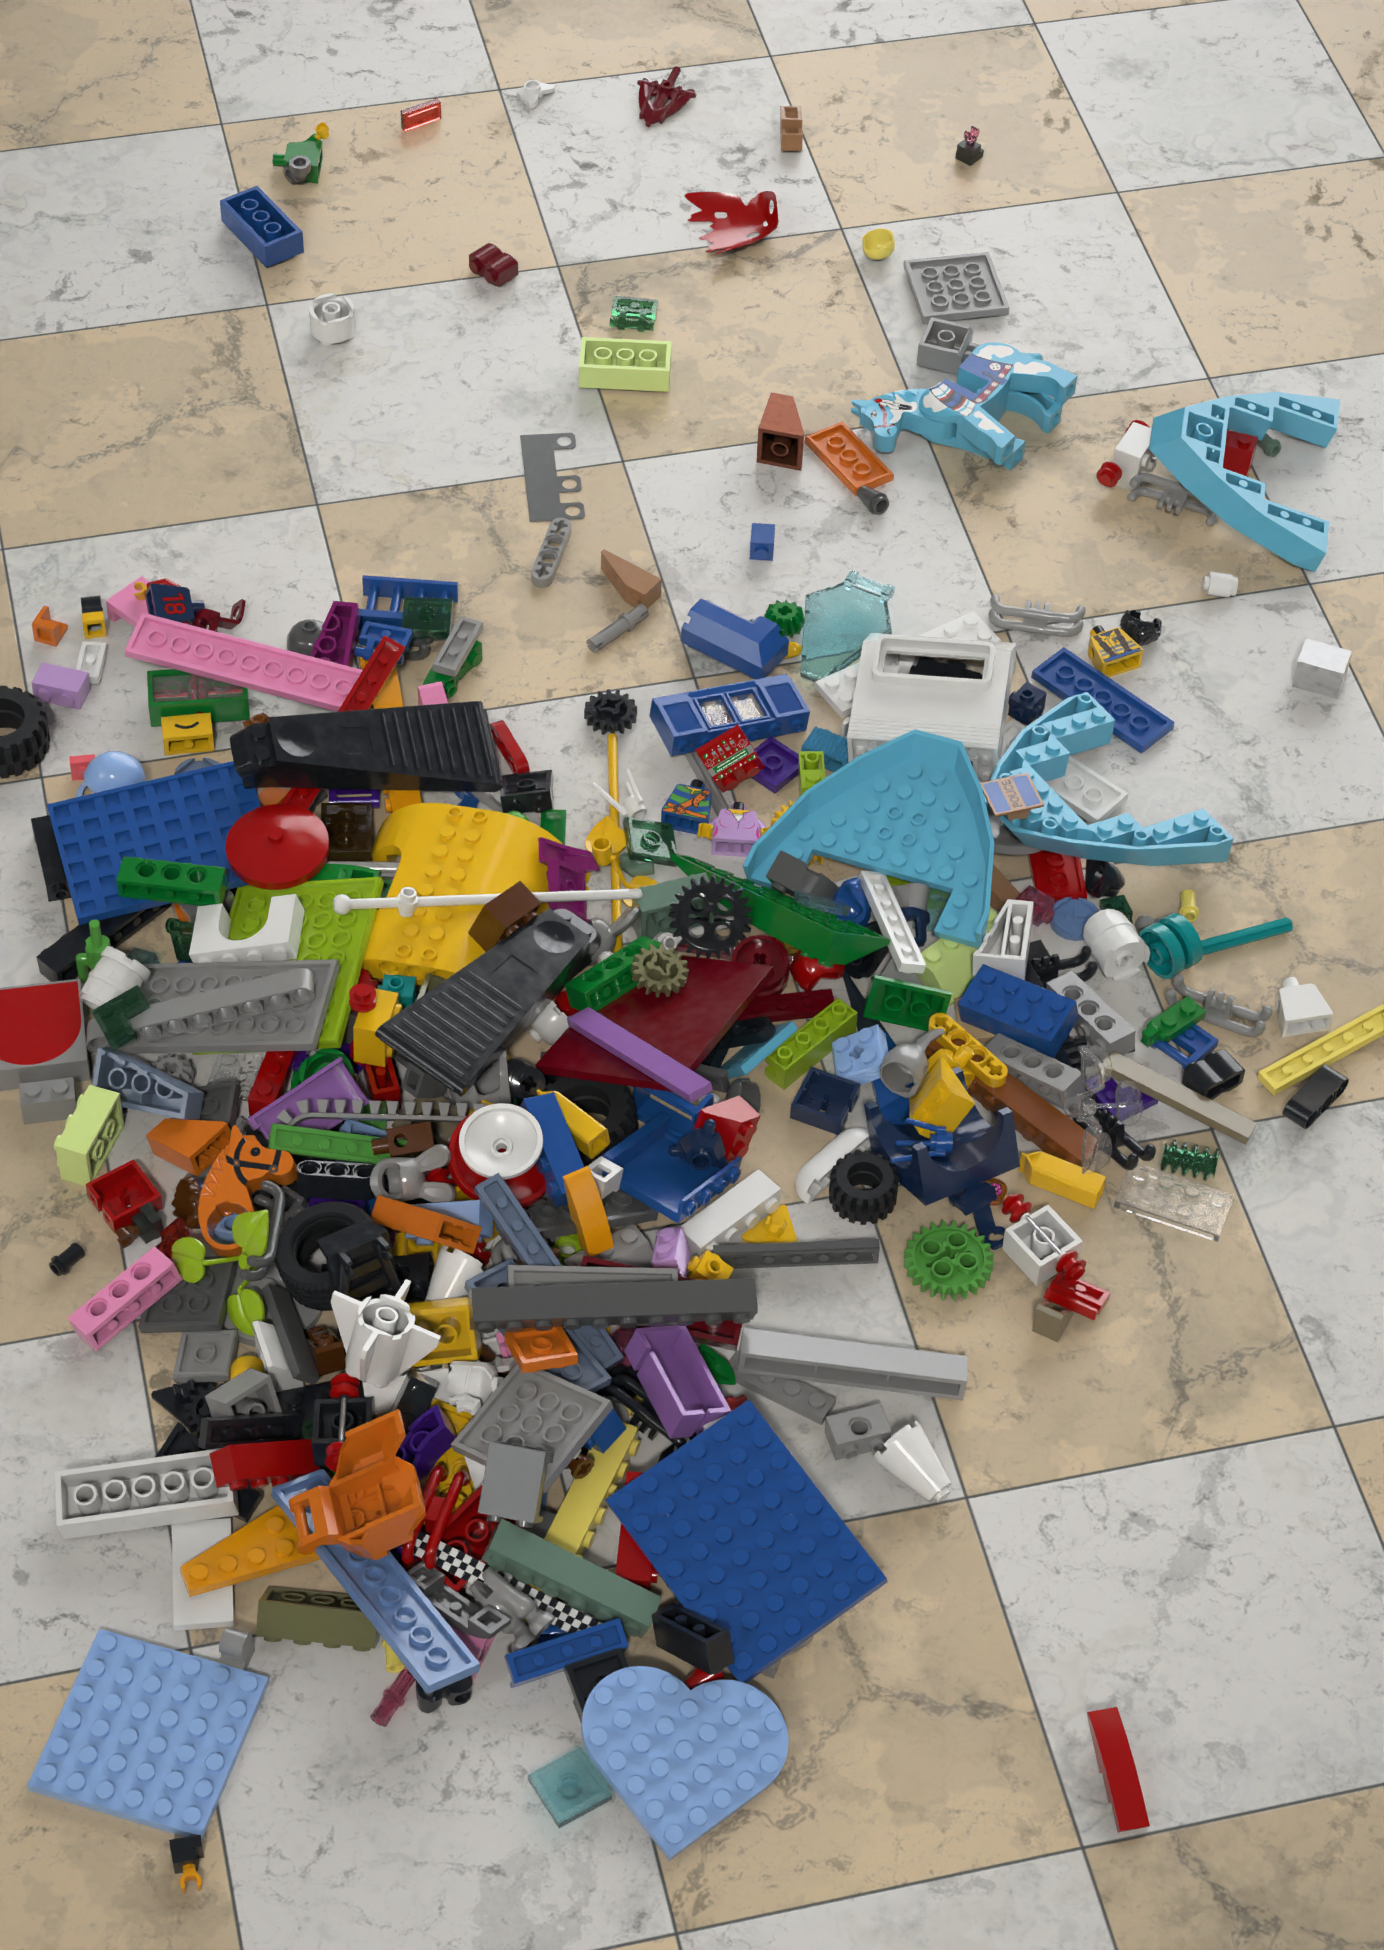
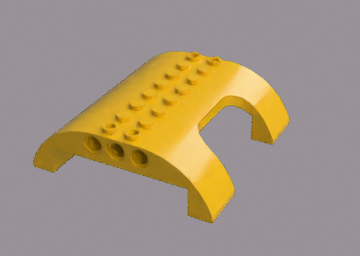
M418 803L397 809L382 822L371 849V861L395 862L397 855L401 857L386 898L397 897L404 887L415 889L417 896L501 894L519 881L530 892H549L547 880L548 866L539 863L538 838L543 837L560 844L562 843L538 825L507 813L444 803ZM541 902L536 912L537 915H540L541 912L549 908L548 902ZM484 905L417 907L411 917L401 916L398 913V908H380L375 915L362 969L368 970L371 977L384 979V974L416 977V985L423 984L426 973L448 979L485 953L482 947L468 934Z

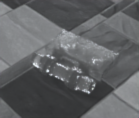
M245 1053L217 1054L207 1085L237 1080L241 1086L239 1098L242 1101H248V1096L261 1067L263 1056L256 1053L253 1055L252 1060L245 1062ZM245 1074L246 1078L242 1081L239 1080L240 1075Z

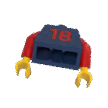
M167 578L148 582L147 585H144L142 582L134 584L136 590H142L139 593H134V596L138 600L146 599L148 614L191 625L194 621V614L205 608L203 600L191 601L190 590L187 587H181Z

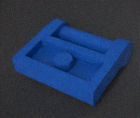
M1195 1024L1171 1040L1192 1054L1190 1057H1187L1165 1041L1159 1040L1150 1047L1161 1050L1181 1064L1184 1070L1188 1064L1203 1060L1218 1046L1219 1040Z

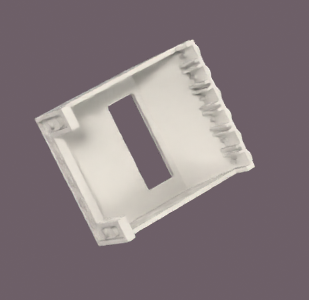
M871 633L863 641L847 734L848 763L878 746L917 729L961 741L970 761H973V768L979 782L990 781L993 771L1001 759L1012 674H1015L1017 643ZM919 657H928L948 664V660L963 662L968 667V670H971L972 666L984 667L982 679L886 673L884 672L885 660H889V665H892L893 661L896 662V665H899V661L913 662V665L916 666Z

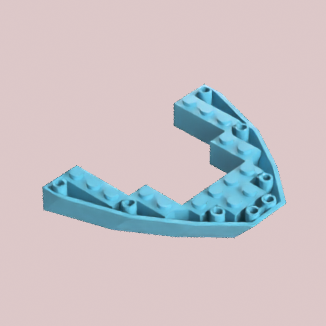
M1282 392L1234 395L1186 406L1153 418L1149 450L1190 493L1230 527L1291 564L1313 572L1316 571L1327 553L1329 521L1264 499L1266 483L1224 469L1226 435L1228 429L1256 436L1258 440L1262 441L1267 430L1270 428L1326 448L1338 429L1340 399Z
M1088 692L1068 697L1022 729L999 760L990 781L1029 773L1044 803V807L1031 809L1028 817L1025 819H1013L1010 822L1007 815L998 817L1027 847L1090 860L1146 866L1228 861L1234 838L1204 808L1147 827H1142L1129 813L1087 825L1046 783L1047 781L1065 776L1070 755L1109 744L1111 741L1116 720ZM984 795L985 803H986V805L990 808V806H989V804H988V802H987V800H986V797H985V795Z

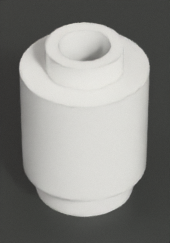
M1209 572L1208 576L1203 577L1202 590H1206V595L1227 598L1230 595H1236L1238 577L1218 572Z

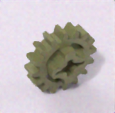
M650 944L648 951L641 948L640 953L634 956L630 970L633 973L632 981H638V989L645 987V994L647 995L654 991L656 997H659L660 993L663 992L667 997H670L671 990L679 993L680 987L685 986L689 969L686 968L687 960H681V952L674 954V947L665 950L664 945L660 944L659 949H655L654 945Z

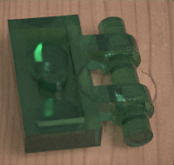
M614 295L611 317L619 318H610L609 327H618V330H625V328L638 329V332H645V330L654 331V322L647 320H656L658 300Z

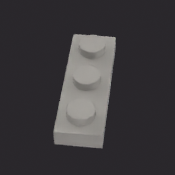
M460 616L434 660L432 670L456 677L483 630V622Z

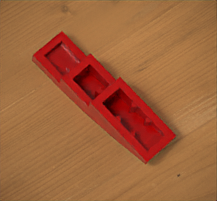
M1113 1707L1087 1712L1099 1773L1103 1774L1108 1803L1112 1804L1117 1832L1149 1827L1150 1824L1136 1766L1118 1708Z

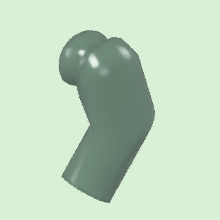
M627 852L619 856L621 869L631 877L655 873L653 862L639 864Z

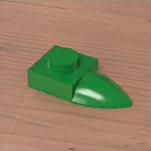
M701 1344L698 1350L716 1383L736 1385L735 1374L730 1364L707 1345Z

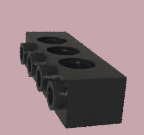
M430 1252L393 1256L396 1272L401 1284L406 1279L411 1281L407 1293L408 1299H422L426 1297L435 1267ZM322 1264L321 1272L328 1271L327 1264ZM390 1285L371 1292L367 1297L372 1296L371 1298H375L392 1289Z

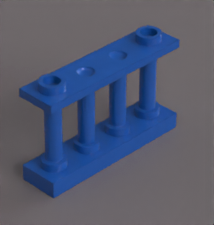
M363 575V596H368L366 609H359L361 616L360 630L363 629L365 622L369 621L412 629L413 637H423V632L426 629H430L433 632V638H448L453 629L452 616L447 615L449 602L458 603V582ZM378 597L392 598L390 611L375 610ZM401 599H416L413 613L399 612ZM425 600L439 601L437 614H423Z

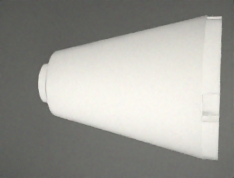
M442 1246L438 1253L425 1301L468 1297L469 1293L464 1288L465 1281L483 1273L484 1271L481 1269L483 1263L458 1249H454L453 1253L447 1252L448 1246Z
M914 1421L913 1428L908 1424L883 1444L887 1448L883 1454L879 1451L875 1453L874 1459L879 1465L927 1501L932 1502L936 1500L939 1503L951 1493L948 1488L952 1483L925 1431L917 1421Z

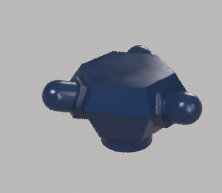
M707 1119L703 1127L695 1128L681 1138L677 1145H671L668 1149V1153L672 1157L684 1159L686 1163L696 1170H706L711 1165L723 1169L728 1165V1160L724 1156L726 1151L721 1135L715 1130L716 1122L713 1119Z

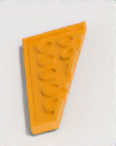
M329 1472L328 1476L332 1479V1475ZM279 1505L182 1565L180 1567V1574L189 1597L321 1559L315 1551L308 1555L298 1552L297 1541L299 1537L297 1528Z

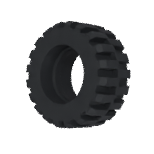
M0 686V728L17 729L10 734L0 736L1 779H4L14 774L15 777L22 775L23 771L33 769L35 763L39 764L48 752L50 734L46 711L39 699L34 698V695L27 691L22 692L20 688L13 687L11 689L8 686Z
M559 1076L554 1079L555 1082L553 1084L549 1083L545 1086L543 1092L557 1091L586 1113H597L607 1117L600 1124L608 1129L610 1144L593 1159H590L577 1149L584 1167L589 1166L600 1156L603 1157V1154L639 1129L634 1099L626 1085Z

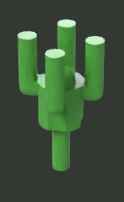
M91 920L89 922L91 936L85 940V953H79L75 957L78 978L81 982H86L88 978V967L93 970L101 959L102 951L105 950L106 946L111 947L109 938L101 935L98 920Z

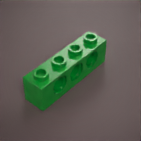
M123 856L116 879L119 897L197 906L223 904L228 886L226 868L142 859L140 857Z
M642 935L566 983L565 988L570 1007L579 1011L589 1007L597 1012L636 987L638 981H632L633 973L630 972L635 954H639L641 948L648 951L650 944H653L655 949H659L662 943Z

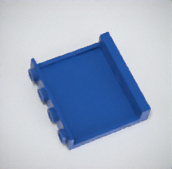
M662 1112L603 1154V1157L623 1168L620 1190L676 1223H680L687 1216L691 1217L699 1207L707 1205L716 1194L720 1195L729 1184H734L741 1174L739 1168L742 1158L738 1156L723 1169L711 1165L706 1170H696L686 1163L684 1159L672 1157L668 1153V1149L671 1145H677L681 1138L668 1131L671 1117ZM603 1170L602 1175L607 1176L609 1173Z

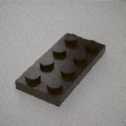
M321 803V821L327 829L330 844L327 861H371L372 803Z

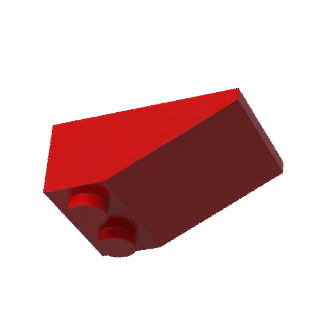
M1227 430L1223 468L1248 477L1254 460L1258 437Z

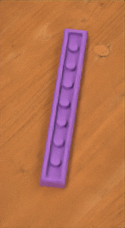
M589 1007L567 1018L569 1027L690 1103L713 1090L710 1081Z

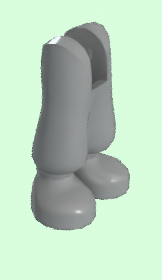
M488 1567L482 1574L485 1583L475 1581L469 1588L483 1607L489 1604L511 1619V1624L501 1631L515 1636V1641L511 1648L512 1652L530 1647L555 1620V1616L551 1612L538 1611L536 1603L529 1596L512 1586L492 1567ZM523 1619H526L528 1621L529 1626L524 1622Z

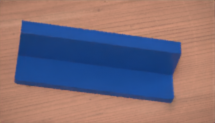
M620 1618L506 1654L504 1658L512 1679L510 1687H518L564 1672L565 1665L618 1648H622L624 1652L629 1645Z

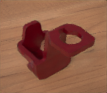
M241 599L232 606L230 619L220 617V612L204 608L194 614V621L191 625L204 629L209 625V630L215 632L218 631V627L231 630L241 623L246 600Z

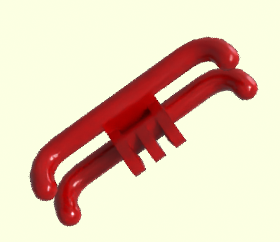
M438 1465L432 1470L422 1493L426 1516L413 1531V1540L402 1546V1561L404 1564H411L413 1562L415 1542L422 1524L425 1522L426 1534L429 1535V1539L425 1549L424 1564L427 1569H434L436 1567L439 1543L462 1486H467L470 1482L469 1474L466 1471L459 1470L454 1475L446 1497L442 1498L434 1495L439 1483L447 1479L446 1468Z

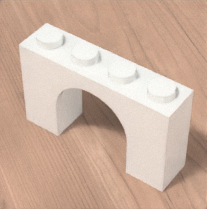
M296 894L271 897L268 919L264 927L250 938L235 941L228 939L231 919L222 903L198 906L189 956L193 963L297 959L305 910Z

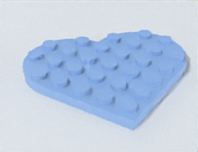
M648 1666L626 1667L609 1674L594 1687L585 1703L582 1714L581 1736L588 1756L669 1861L766 1790L781 1772L788 1753L789 1738L787 1726L778 1707L759 1689L735 1680L710 1681L690 1690L680 1679L664 1670Z

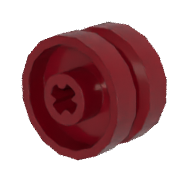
M755 935L742 940L733 951L731 961L768 965L774 968L775 974L756 997L781 994L787 987L789 980L788 954L782 943L770 936Z

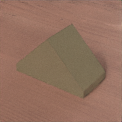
M1049 1300L1040 1302L1036 1308L1032 1331L1058 1343L1075 1312Z

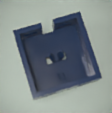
M811 1067L791 1104L790 1118L839 1135L848 1120V1112L852 1113L859 1099L861 1084Z

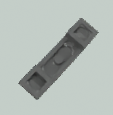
M424 1560L407 1571L408 1575L445 1621L457 1630L474 1637L491 1639L511 1624L510 1618L489 1604L481 1609L444 1584L445 1575L436 1568L427 1569Z

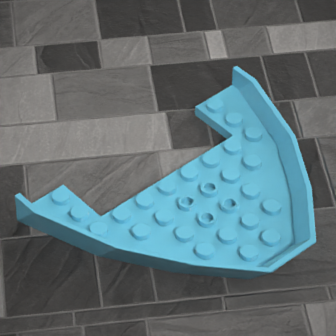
M914 729L858 756L806 790L755 842L743 864L746 878L753 881L756 885L772 889V883L766 878V875L781 850L808 865L815 854L913 883L925 884L931 888L951 893L934 929L935 936L979 949L986 935L990 913L995 843L983 790L963 743L958 740Z

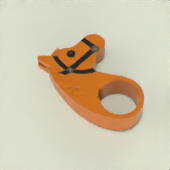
M236 1125L232 1126L230 1143L221 1151L209 1170L200 1193L198 1205L199 1224L204 1239L215 1255L225 1257L241 1255L243 1247L238 1246L236 1243L229 1245L219 1244L213 1240L214 1229L222 1220V1217L233 1215L232 1212L242 1214L244 1212L256 1211L252 1194L257 1190H261L260 1185L262 1181L268 1180L280 1185H289L297 1179V1166L288 1152L263 1147L255 1135L243 1136Z

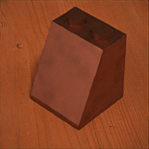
M771 392L758 427L757 463L801 471L804 430L794 397Z

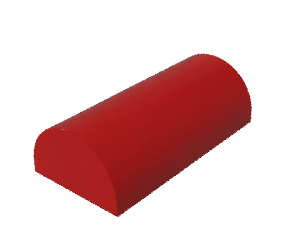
M481 1485L450 1516L441 1542L487 1565L488 1563L482 1561L481 1558L499 1522L487 1520V1514L478 1513L482 1490ZM505 1518L506 1521L515 1525V1520ZM416 1556V1557L419 1559L420 1562L424 1560V1559H422V1558ZM438 1566L435 1567L445 1575L444 1584L457 1593L467 1585V1581Z

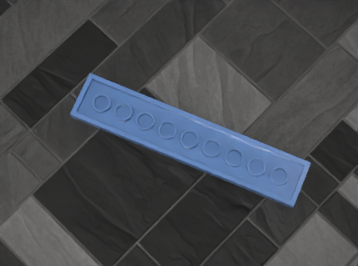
M320 1469L273 1487L271 1496L296 1527L294 1513L289 1508L288 1502L290 1498L317 1486H328L332 1479L324 1469ZM309 1505L305 1511L309 1531L312 1534L315 1532ZM321 1545L316 1547V1554L427 1694L479 1672L480 1663L390 1551L389 1555L375 1561L348 1552L341 1545Z

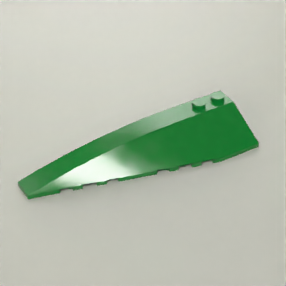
M670 854L669 858L687 876L706 872L709 881L712 874H715L716 882H720L723 876L725 877L726 885L735 881L733 889L736 891L743 888L740 897H749V900L744 905L753 908L751 912L746 914L753 917V922H750V924L801 950L802 956L811 959L817 958V963L826 967H833V964L846 965L890 943V939L855 922L839 920L835 914L819 911L815 906L798 902V899L781 894L768 887L761 886L760 888L755 886L751 880L735 877L731 872L715 868V866L694 857ZM721 899L718 901L730 910L732 908L729 900Z

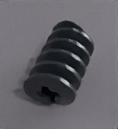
M510 1059L507 1061L509 1088L512 1094L525 1099L537 1096L538 1089L542 1092L544 1091L546 1080L539 1069L521 1059Z

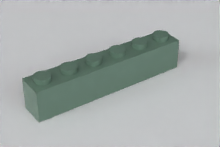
M501 1519L494 1529L481 1558L482 1561L488 1563L493 1569L505 1571L515 1576L519 1582L531 1584L541 1589L544 1594L550 1597H558L568 1602L572 1608L584 1610L594 1615L603 1623L620 1618L624 1633L633 1637L642 1638L652 1624L651 1615L657 1612L662 1597L504 1519Z

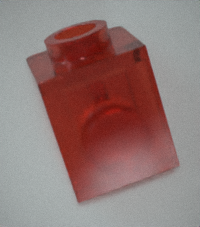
M177 1217L160 1232L162 1241L156 1248L167 1258H172L171 1249L174 1242L184 1237H190L186 1220Z

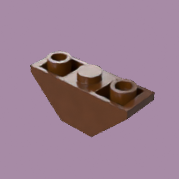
M315 1326L308 1329V1333L304 1335L319 1376L344 1370L346 1366L343 1341L329 1328L324 1329V1326Z

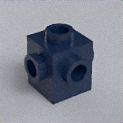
M1026 682L1017 692L1013 691L1009 696L1008 715L1028 726L1034 719L1041 717L1045 709L1047 692Z

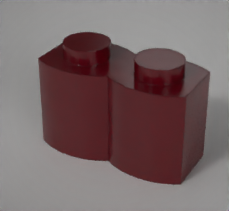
M487 243L469 254L470 270L481 277H485L486 281L494 286L499 287L518 275V262L507 253H503L494 244Z

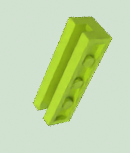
M837 998L766 1057L765 1062L769 1066L765 1068V1076L785 1090L811 1067L832 1052L831 1043L856 1032L858 1012Z

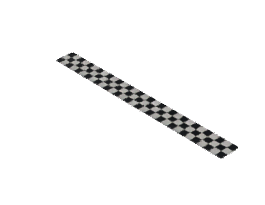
M421 1531L419 1532L414 1546V1555L424 1559L429 1535ZM441 1541L439 1543L436 1566L471 1584L475 1581L485 1583L482 1574L490 1566ZM496 1570L512 1586L529 1596L536 1603L538 1611L551 1612L555 1616L552 1625L571 1634L602 1624Z

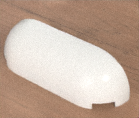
M853 1127L844 1130L799 1170L795 1179V1190L805 1203L809 1204L830 1185L831 1170L833 1165L836 1166V1161L839 1158L844 1159L848 1153L854 1155L855 1151L866 1153L871 1149L868 1129Z

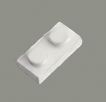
M82 641L76 670L88 672L90 684L100 683L107 653V643Z

